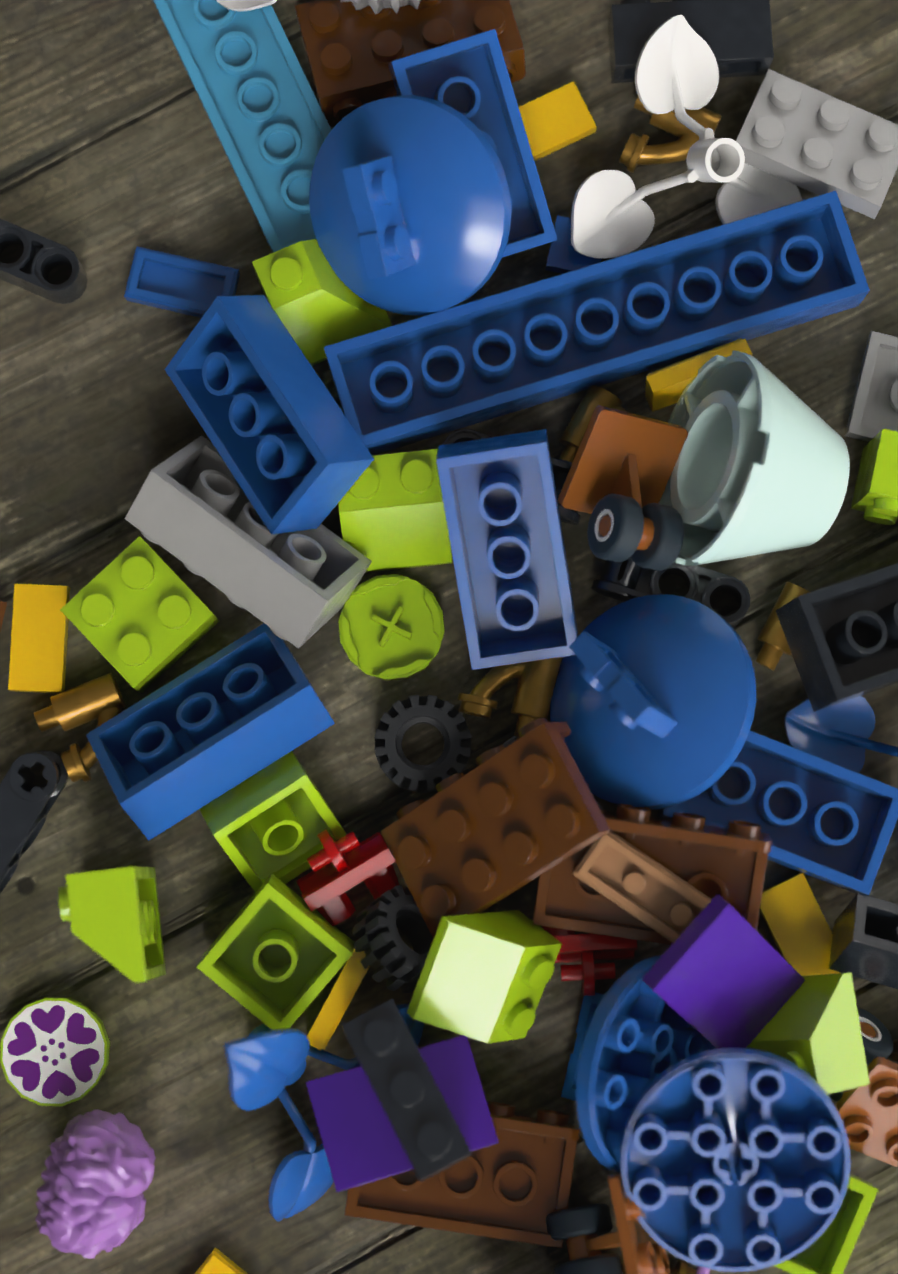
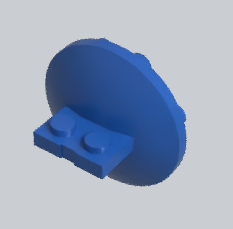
M413 95L392 96L369 102L350 112L335 125L321 145L315 159L310 180L309 205L316 240L338 278L352 292L366 302L397 314H432L453 307L471 297L481 289L496 270L504 254L510 232L511 200L509 187L501 162L492 145L474 123L457 110L439 101Z
M669 594L647 595L630 599L612 607L597 617L569 646L575 655L565 656L559 667L550 705L551 722L566 721L572 732L563 740L592 794L615 805L628 804L634 807H646L650 810L672 807L686 802L708 789L729 769L741 752L751 729L755 712V673L747 648L738 633L725 619L707 606L692 599Z
M662 955L653 956L635 964L614 983L607 994L595 992V995L584 996L576 1033L578 1034L573 1054L570 1055L561 1097L577 1102L580 1128L593 1156L607 1169L622 1174L621 1142L624 1128L632 1108L643 1091L656 1077L677 1062L695 1054L717 1049L641 980ZM629 1145V1147H628V1154H627V1165H628L629 1167H630V1145Z
M721 1048L695 1054L677 1062L662 1072L647 1086L632 1108L624 1128L621 1142V1173L627 1198L630 1197L631 1201L634 1200L636 1205L645 1213L646 1218L638 1216V1221L647 1233L664 1249L691 1264L717 1271L743 1272L764 1269L784 1262L805 1250L822 1235L836 1216L846 1194L850 1174V1149L847 1134L835 1104L822 1086L806 1071L794 1063L768 1052L747 1048ZM629 1145H630V1167L627 1165V1154H628V1147H629Z

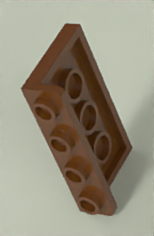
M316 0L295 5L320 107L329 126H335L350 112L369 102L397 96L388 67L391 61L489 30L496 29L511 84L523 79L526 75L524 46L510 0H420L418 9L411 5L400 7L396 14L392 8H383L376 15L371 6L368 5L361 10H356L351 1Z
M539 718L524 725L516 732L518 740L506 748L502 745L484 752L475 760L478 767L466 775L458 773L444 779L435 786L436 795L427 801L421 799L402 807L396 812L398 820L381 831L433 938H435L442 916L483 912L611 831L563 740L572 732L566 721L547 722L546 718Z
M617 804L616 812L600 809L612 832L709 898L713 899L718 894L757 930L767 857L772 845L770 835L760 833L761 825L741 820H728L727 828L705 825L706 817L686 812H673L672 820L649 817V808L634 807L628 804ZM592 843L540 875L533 925L667 945L673 944L667 938L572 874L574 868Z
M486 1101L499 1142L498 1144L472 1151L470 1157L421 1183L414 1170H410L348 1189L344 1215L562 1248L563 1240L555 1241L548 1234L546 1216L556 1211L568 1209L580 1127L578 1124L569 1123L570 1114L538 1109L537 1117L532 1118L515 1115L516 1106Z

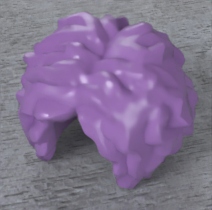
M96 1109L86 1112L84 1115L79 1114L69 1120L64 1130V1136L56 1138L55 1142L50 1144L52 1155L47 1157L45 1161L47 1170L42 1171L41 1174L45 1184L36 1191L39 1198L36 1206L39 1211L35 1216V1221L37 1222L39 1232L47 1235L51 1245L60 1252L77 1253L89 1259H94L102 1250L111 1252L113 1247L120 1246L131 1231L143 1221L146 1199L142 1192L152 1183L156 1159L154 1149L145 1140L139 1126L130 1123L122 1113L113 1115Z

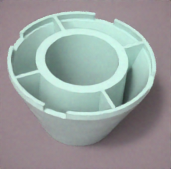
M733 350L731 356L716 355L698 370L696 378L684 389L668 422L680 425L688 431L687 439L659 504L675 508L683 520V544L674 562L686 566H695L801 548L816 543L832 526L846 494L850 462L844 439L753 356Z

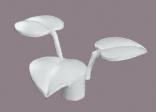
M683 15L671 17L660 25L648 38L637 60L635 87L638 97L647 111L652 114H665L674 110L676 119L699 136V140L690 147L687 154L686 164L688 170L684 173L642 186L637 191L632 179L622 171L601 170L587 177L575 194L571 215V244L576 252L584 256L602 259L614 258L628 254L640 247L651 234L655 224V216L652 209L641 199L649 194L687 182L692 183L698 180L700 182L724 183L716 195V209L723 225L803 201L796 185L746 164L744 152L736 141L730 138H714V132L711 128H704L687 115L685 109L698 110L707 105L718 88L719 69L712 50L691 28Z

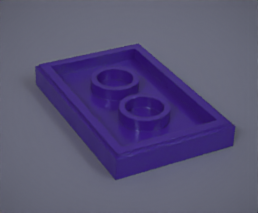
M718 894L641 979L717 1049L746 1048L805 982V979Z
M461 1035L418 1048L471 1152L498 1144L499 1142L468 1038ZM361 1066L306 1082L337 1193L413 1170Z

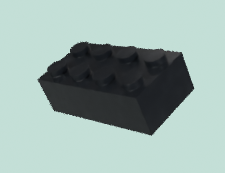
M898 564L798 596L775 610L813 712L898 683Z

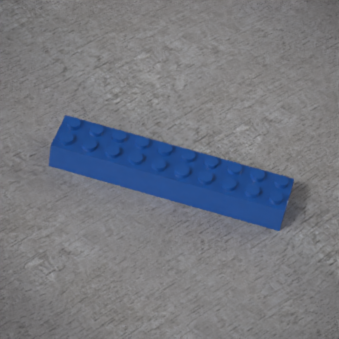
M832 191L324 347V351L342 411L373 456L587 390L592 385H604L682 361L740 338H745L747 341L857 307L870 290L837 191Z

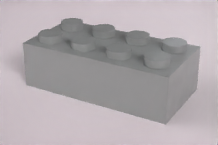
M202 435L150 471L125 517V520L139 529L147 540L162 546L182 561L190 572L205 578L225 593L233 604L249 611L268 625L276 636L289 641L298 649L344 607V604L372 562L322 524L317 529L271 535L214 445Z

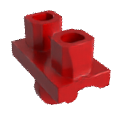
M327 829L317 834L324 848L306 858L313 871L296 881L310 911L312 912L317 909L332 926H336L351 917L356 911L346 893L347 890L364 881L374 899H377L387 890L399 885L392 865L396 861L380 832L360 843L353 831L334 841Z
M542 926L546 932L562 943L555 963L581 962V964L560 965L561 981L582 980L583 996L595 995V980L615 979V963L594 964V961L634 959V952L637 950V940L600 934L575 935L573 930Z

